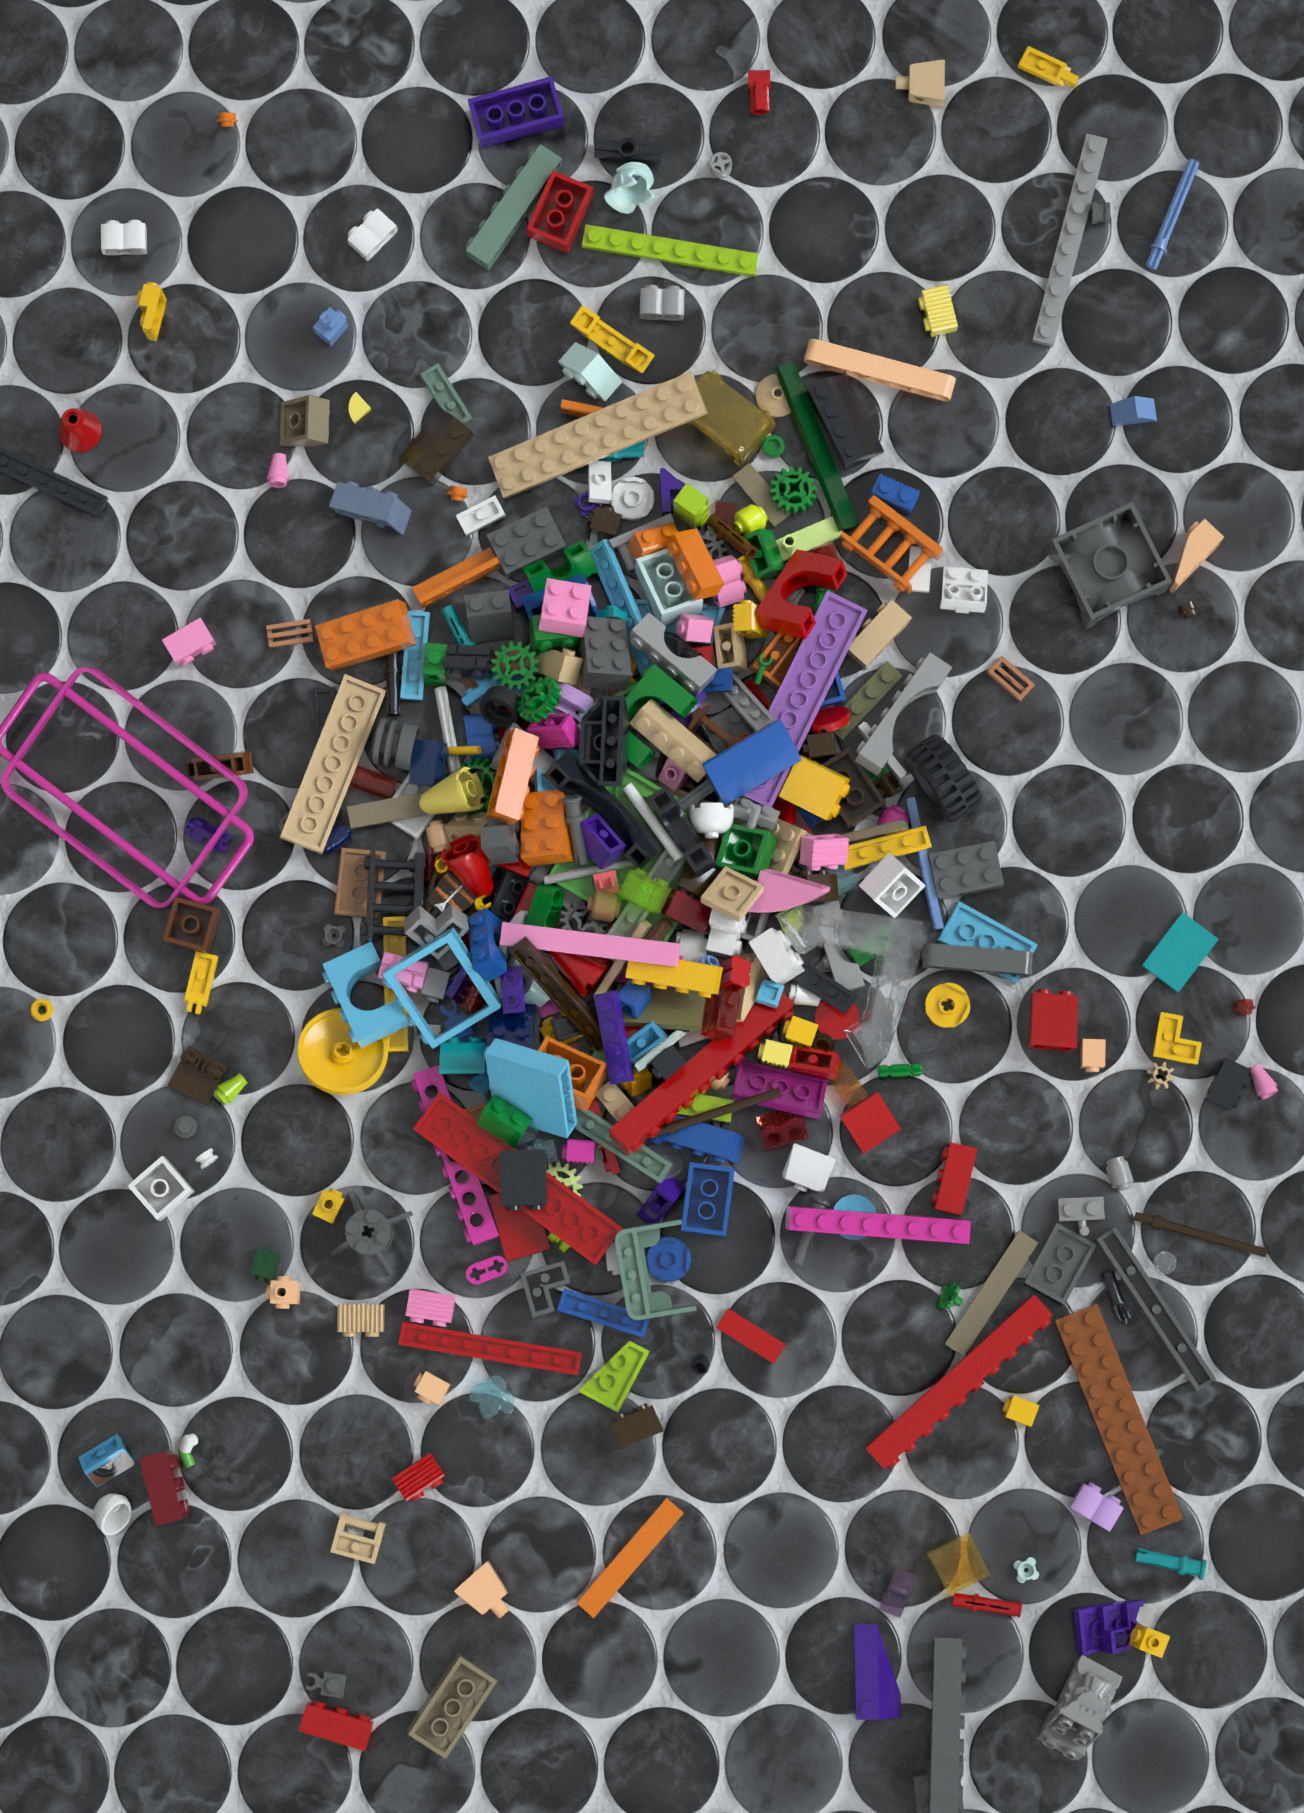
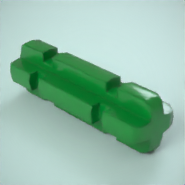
M920 1063L912 1065H879L878 1076L880 1078L888 1077L889 1075L891 1077L922 1075V1065Z

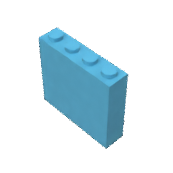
M495 1038L484 1052L491 1096H498L532 1118L533 1120L529 1127L568 1138L577 1124L569 1060Z

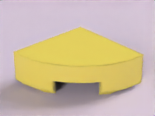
M357 392L353 394L349 402V414L354 424L371 410V407Z

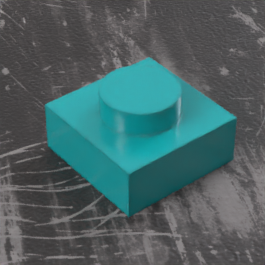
M606 606L604 610L596 611V617L625 619L628 621L627 612L618 609L617 606Z

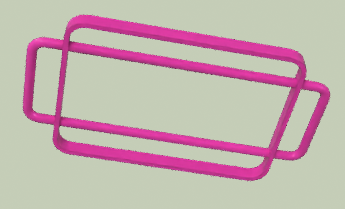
M94 667L76 669L69 676L65 684L49 673L37 674L30 681L0 725V756L10 763L1 777V785L6 795L143 901L155 908H163L173 904L174 898L179 897L180 894L189 901L204 905L209 904L218 894L254 841L252 828L236 816L247 799L248 790L244 781ZM84 672L93 674L238 786L239 799L232 810L227 809L74 692L71 687L77 678ZM43 681L48 682L59 692L19 751L14 755L4 748L2 738L39 684ZM65 696L225 818L181 882L21 761ZM15 768L175 889L166 902L155 900L17 794L10 784V777ZM232 823L244 833L245 839L207 894L199 897L186 886L227 827Z

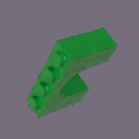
M653 664L652 667L649 666L644 670L641 675L642 679L638 684L632 685L627 692L626 704L629 723L635 710L642 703L651 699L665 702L684 718L699 700ZM629 724L628 760L642 771L656 753L636 737L632 725Z

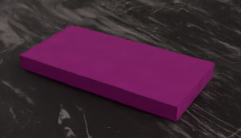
M743 1059L738 1064L731 1099L742 1100L780 1088L781 1097L756 1105L820 1120L828 1080Z

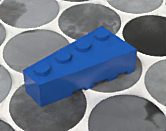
M677 1116L675 1118V1121L683 1119L684 1117ZM698 1123L679 1129V1132L671 1135L667 1133L655 1138L649 1137V1141L662 1145V1141L670 1143V1148L683 1151V1148L691 1150V1154L704 1157V1154L712 1156V1160L725 1163V1161L738 1164L745 1138L736 1132L705 1123Z

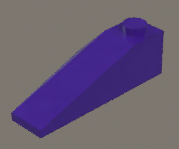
M854 1624V1705L856 1720L901 1718V1694L877 1624Z

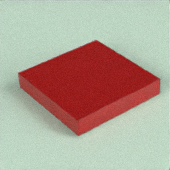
M877 1091L839 1115L863 1154L901 1130Z

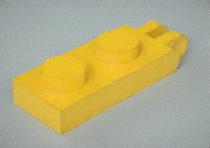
M196 951L184 1002L188 1003L187 1012H192L194 1004L197 1005L195 1014L201 1013L202 1006L207 1007L218 956Z

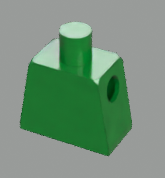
M425 643L423 663L424 686L447 687V674L443 666L448 647L447 644Z

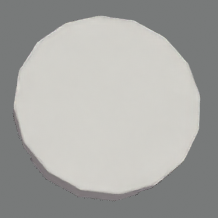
M626 477L614 486L611 506L615 509L614 512L622 514V519L630 522L640 521L647 517L653 509L655 503L654 491L644 479Z

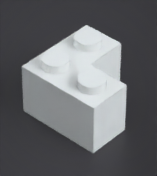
M712 908L709 919L711 931L706 946L708 955L729 959L732 955H739L742 948V942L740 941L741 933L746 932L748 920H745L744 916L738 922Z

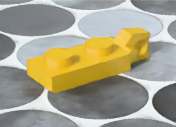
M1027 46L1018 64L1019 69L1056 86L1063 87V85L1075 88L1079 80V76L1070 73L1071 68L1067 67L1066 63Z

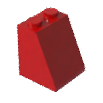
M1037 989L1036 992L1031 994L1027 1048L1072 1052L1077 1048L1078 996H1072L1073 992L1059 991V994H1050V990Z

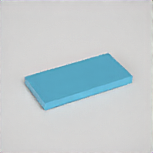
M960 901L937 939L938 942L946 945L1029 951L1033 953L1038 945ZM998 974L1014 984L1020 978V975Z

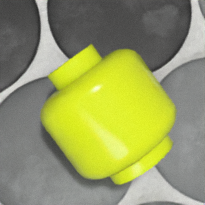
M750 504L735 513L733 526L739 534L742 533L745 536L757 529H765L767 515L760 506L757 507Z

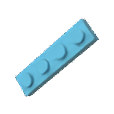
M408 611L416 646L404 649L400 699L423 701V663L425 643H428L430 612Z

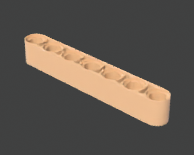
M809 339L803 359L806 364L941 401L951 400L956 381L955 377L817 339Z

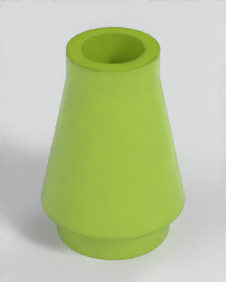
M238 1073L235 1077L216 1086L217 1089L213 1093L223 1105L231 1104L248 1083Z

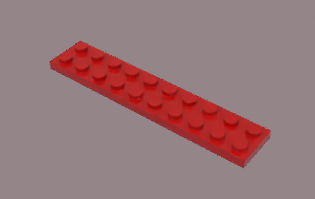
M439 1093L413 1130L501 1194L499 1151L517 1149L512 1148L478 1126L477 1119L442 1093ZM547 1172L548 1205H543V1210H529V1206H520V1209L596 1265L615 1240L617 1233L623 1228Z

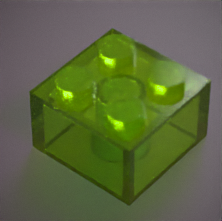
M636 868L635 871L630 869L618 893V897L659 916L671 892V888L668 887L669 883L660 878H656L654 881L648 878L649 873L639 868Z

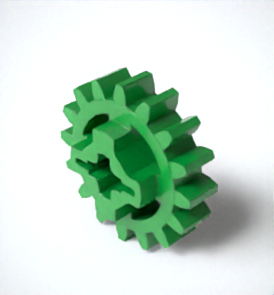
M790 466L788 472L782 468L780 474L776 473L773 477L774 480L770 482L769 486L772 489L769 490V495H774L771 503H778L777 510L782 507L785 508L784 514H787L789 510H792L793 515H796L798 510L801 513H805L806 507L811 508L812 501H815L817 497L813 493L818 488L812 486L815 479H808L810 472L801 473V467L794 471L793 466ZM798 486L796 491L788 495L790 492L789 490H793ZM779 487H780V490L783 492V496H782V497H781V495H780V493H779Z
M511 641L509 642V648L501 645L503 651L501 653L495 651L498 658L491 660L492 663L496 664V667L492 668L491 671L498 673L495 676V680L502 679L501 686L504 687L508 683L509 689L513 690L514 685H517L518 690H522V684L529 687L530 679L536 681V677L533 674L534 672H540L538 668H535V665L539 664L540 660L533 659L537 653L535 651L529 653V645L522 648V642H518L517 646H514ZM512 651H520L517 656L509 657L506 655ZM527 656L530 660V671L525 667ZM519 660L521 669L519 671L517 669L511 671V662L516 663ZM501 661L506 665L504 675L501 671ZM523 675L525 677L519 681H512L514 676Z
M548 676L544 679L539 677L537 682L533 680L531 686H526L524 693L520 694L522 700L518 701L520 707L517 711L526 721L532 724L534 721L539 723L542 717L547 719V714L549 712L553 713L555 706L559 705L556 701L561 698L559 692L562 689L552 678L550 679Z

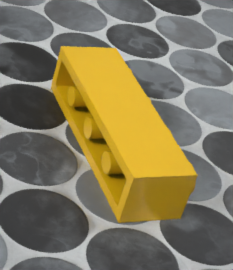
M681 959L678 960V967L628 961L625 978H631V983L645 985V981L654 983L653 987L667 990V985L676 987V992L689 994V989L698 991V996L711 998V994H718L723 967Z

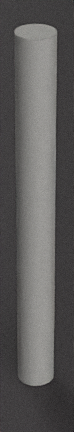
M623 859L603 870L594 865L545 875L543 878L545 885L629 868L634 865L628 859Z

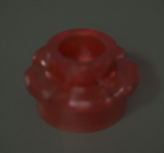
M1253 999L1235 1001L1234 1011L1239 1012V1015L1252 1014V1009H1255L1256 1005L1253 1004Z

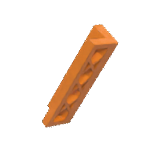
M491 547L412 587V590L423 609L500 569V562L495 557Z

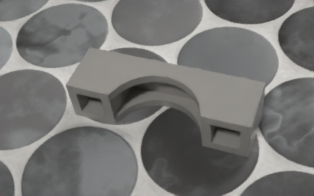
M648 613L632 629L629 636L631 644L648 655L651 662L660 665L669 677L679 681L685 690L697 696L713 680L717 669L701 655L694 658H682L673 654L667 648L664 641L666 626L651 613Z
M827 902L812 907L809 919L812 927L816 926L819 933L815 937L818 947H823L825 956L822 957L825 969H830L831 978L848 990L853 991L863 988L865 984L859 965L843 960L834 949V933L844 923L839 902Z

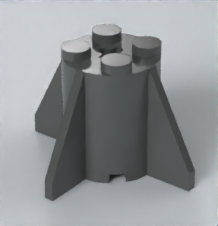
M354 1192L350 1193L349 1195L356 1213L346 1223V1241L330 1252L331 1256L333 1257L352 1248L365 1256H378L389 1275L394 1274L384 1252L392 1245L395 1234L393 1226L413 1216L412 1211L388 1219L387 1216L376 1210H362ZM368 1228H374L372 1238L365 1235Z

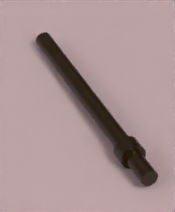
M780 1088L677 1121L674 1119L669 1124L666 1122L665 1125L660 1127L661 1131L655 1137L667 1133L671 1135L679 1132V1129L781 1097Z
M1136 1212L1134 1215V1221L1151 1225L1150 1227L1154 1229H1166L1261 1257H1266L1268 1249L1167 1221L1162 1216H1150Z

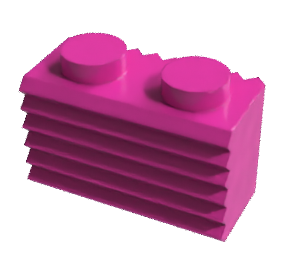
M570 713L548 714L547 719L542 717L539 723L534 721L527 728V732L539 737L537 744L539 749L549 748L554 750L558 747L571 749L577 745L580 739V729Z
M568 1139L567 1144H563L562 1158L566 1159L569 1165L571 1163L574 1165L576 1163L578 1165L586 1163L587 1166L589 1164L593 1166L595 1164L596 1143L595 1141Z

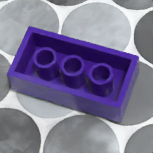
M552 76L468 99V106L480 148L565 126L563 111Z

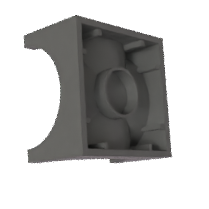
M1133 502L1052 539L1047 549L1050 559L1053 558L1059 564L1074 591L1085 630L1093 627L1098 621L1126 605L1151 595L1159 596L1165 593L1172 583Z

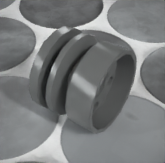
M382 717L373 738L372 762L379 764L382 755H384L383 765L388 766L391 758L394 757L397 769L410 771L414 740L419 739L420 725L405 722L402 730L397 731V720H393L390 729H388L389 720Z

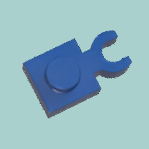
M454 1000L451 1001L453 1005L452 1011H446L443 1005L440 1006L441 1012L449 1017V1020L444 1022L447 1030L466 1019L464 1012L459 1015L457 1014L458 1006ZM471 1026L455 1036L463 1039L474 1032Z

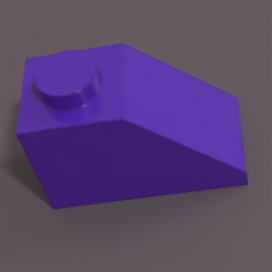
M599 814L581 821L580 826L589 857L601 870L617 863L626 847L623 841Z
M667 1174L663 1182L659 1183L636 1215L648 1224L660 1222L686 1187Z

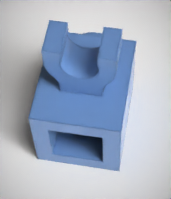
M329 307L313 326L314 333L332 346L348 328L347 317L340 310L334 311Z

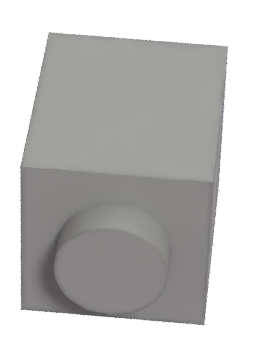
M428 967L421 992L423 996H426V1001L438 1004L439 1000H445L447 985L451 978L450 973Z

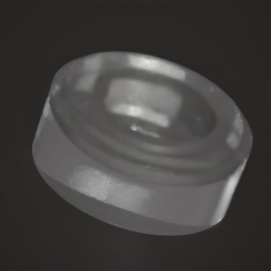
M1160 1252L1153 1259V1267L1160 1274H1169L1176 1268V1258L1170 1252Z

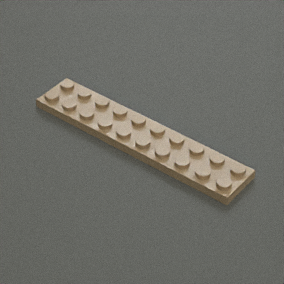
M690 371L488 458L502 496L507 499L708 413L693 373Z

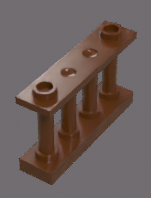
M709 704L701 709L698 707L690 717L693 720L687 727L693 735L716 755L719 752L694 733L700 723L725 742L727 749L748 737L744 732L736 737L734 735L730 736L706 716L711 709ZM669 757L662 759L661 771ZM707 775L702 778L704 781L708 779ZM689 779L684 786L689 792L697 787Z

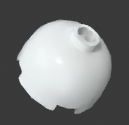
M700 803V808H695V805L689 806V821L698 833L705 834L707 839L718 838V834L725 833L733 823L734 806L732 804L728 805V808H723V803Z

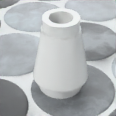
M798 983L789 985L786 996L795 1005H819V997Z

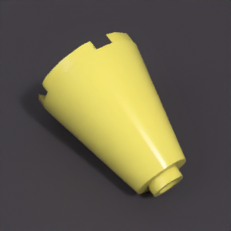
M469 767L458 769L421 795L419 801L421 809L429 815L479 810L483 806V803L480 804L481 798L484 797L479 777L476 773L471 774L468 771L471 769Z

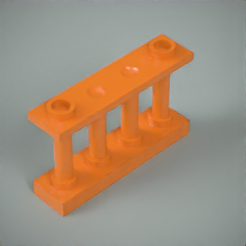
M873 495L868 501L870 513L850 537L842 531L840 534L841 545L849 552L853 550L894 582L893 586L900 592L906 591L910 594L912 592V585L909 583L911 578L928 558L931 559L933 557L938 561L943 555V548ZM882 517L887 521V527L866 550L857 541L877 518ZM900 531L905 535L904 540L886 562L883 563L874 556L875 553L893 532ZM916 544L922 548V553L901 577L891 568L911 545Z

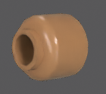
M597 891L594 897H589L587 910L591 911V917L594 920L612 922L614 918H618L621 901L618 900L617 895L614 893Z

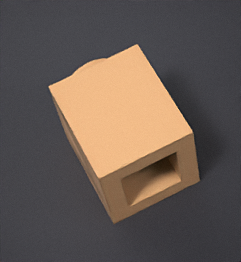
M1082 1039L1080 1041V1068H1086V1072H1099V1068L1103 1069L1105 1067L1106 1040Z

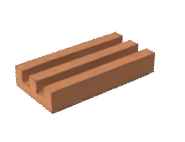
M310 619L266 625L270 649L314 642ZM307 626L304 629L272 633L275 630ZM308 633V637L273 642L274 638Z
M1003 656L987 671L991 678L1019 702L1035 686L1032 681ZM1002 663L1028 687L1025 689L999 665ZM996 669L1002 676H1004L1022 693L1019 694L1017 691H1015L1008 683H1006L1000 676H998L994 672V670Z

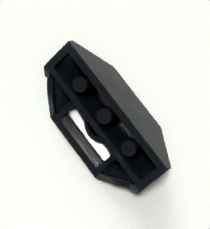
M601 696L598 702L581 719L579 765L598 786L621 787L627 770L629 718L625 696Z

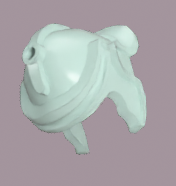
M640 162L626 163L617 168V174L614 176L611 189L604 194L606 202L612 208L621 213L630 214L634 211L636 205L641 203L647 204L654 199L655 196L649 190L654 182L653 174L646 164Z

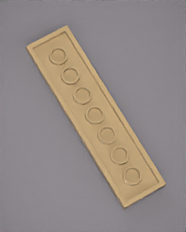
M344 675L280 838L322 854L386 690L349 675Z

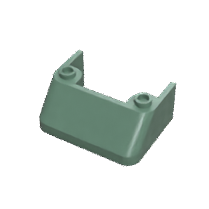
M681 1218L622 1229L615 1237L626 1310L628 1315L634 1320L696 1311L695 1304L672 1307L671 1298L667 1293L663 1291L651 1292L644 1251L645 1247H651L658 1243L660 1239L659 1228L682 1224Z

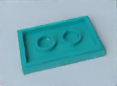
M1182 912L1142 964V967L1178 993L1219 939Z

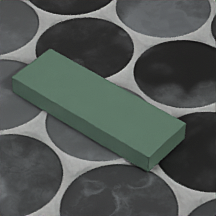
M439 363L419 374L440 408L453 415L464 425L473 420Z

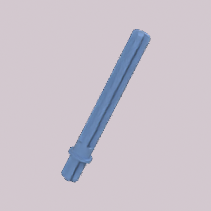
M1194 159L1188 160L1154 244L1150 245L1151 253L1146 262L1148 268L1157 269L1162 255L1167 252L1168 240L1199 166V162Z

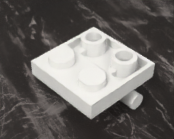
M944 566L940 609L955 610L956 613L969 614V612L984 613L987 604L988 570Z

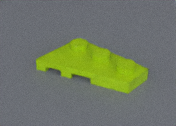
M629 1341L578 1392L618 1412L650 1351Z

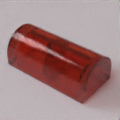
M357 765L349 787L382 799H390L393 797L399 781Z

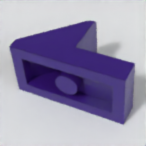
M660 468L663 517L670 514L671 510L674 509L675 496L670 495L679 494L684 484L665 468Z

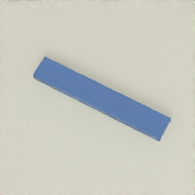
M915 797L907 798L905 806L910 819V829L921 827ZM927 850L918 851L916 856L922 883L926 885L924 891L933 931H942L944 926Z

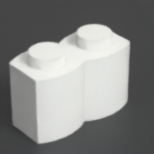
M378 208L374 212L372 210L369 211L363 218V224L359 227L354 226L348 233V244L366 261L370 260L398 231L397 226Z
M109 220L106 224H101V251L103 255L147 254V228L145 223H141L140 220H130L128 223L120 224L119 221Z

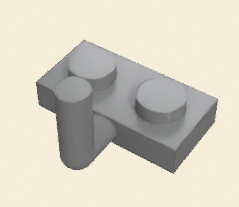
M737 798L734 805V817L748 821L747 827L751 830L756 827V824L774 830L780 811L770 806L753 803L749 799Z
M1104 1197L1057 1199L1058 1221H1077L1078 1234L1080 1236L1089 1234L1086 1220L1105 1219Z

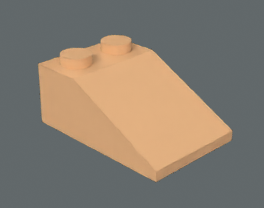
M1206 519L1201 523L1196 521L1185 534L1187 539L1183 544L1169 589L1171 593L1199 567L1224 538Z

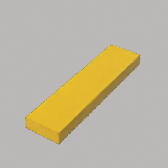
M926 825L849 845L847 863L842 864L844 871L880 862L889 852L894 857H899L931 848Z

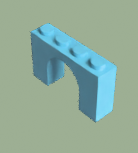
M372 941L322 964L325 972L322 973L327 985L331 984L334 989L330 993L335 1003H340L343 1009L339 1013L344 1023L349 1022L351 1030L348 1033L353 1043L358 1042L360 1047L363 1048L410 1026L403 1007H400L396 1000L371 1011L357 1009L351 1004L350 994L354 984L359 979L380 970L381 960Z

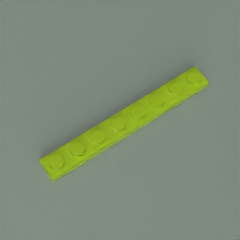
M587 224L585 225L582 248L751 277H755L759 257L758 253Z

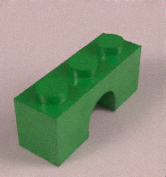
M583 540L563 549L565 562L557 569L548 568L543 559L523 568L533 592L544 589L547 578L564 581L582 573L587 578L597 572L590 551Z

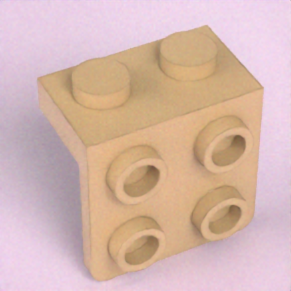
M467 812L455 814L445 825L449 841L452 842L468 834H473L474 837L480 835L481 837V827H487L486 812L473 813L471 816H468Z

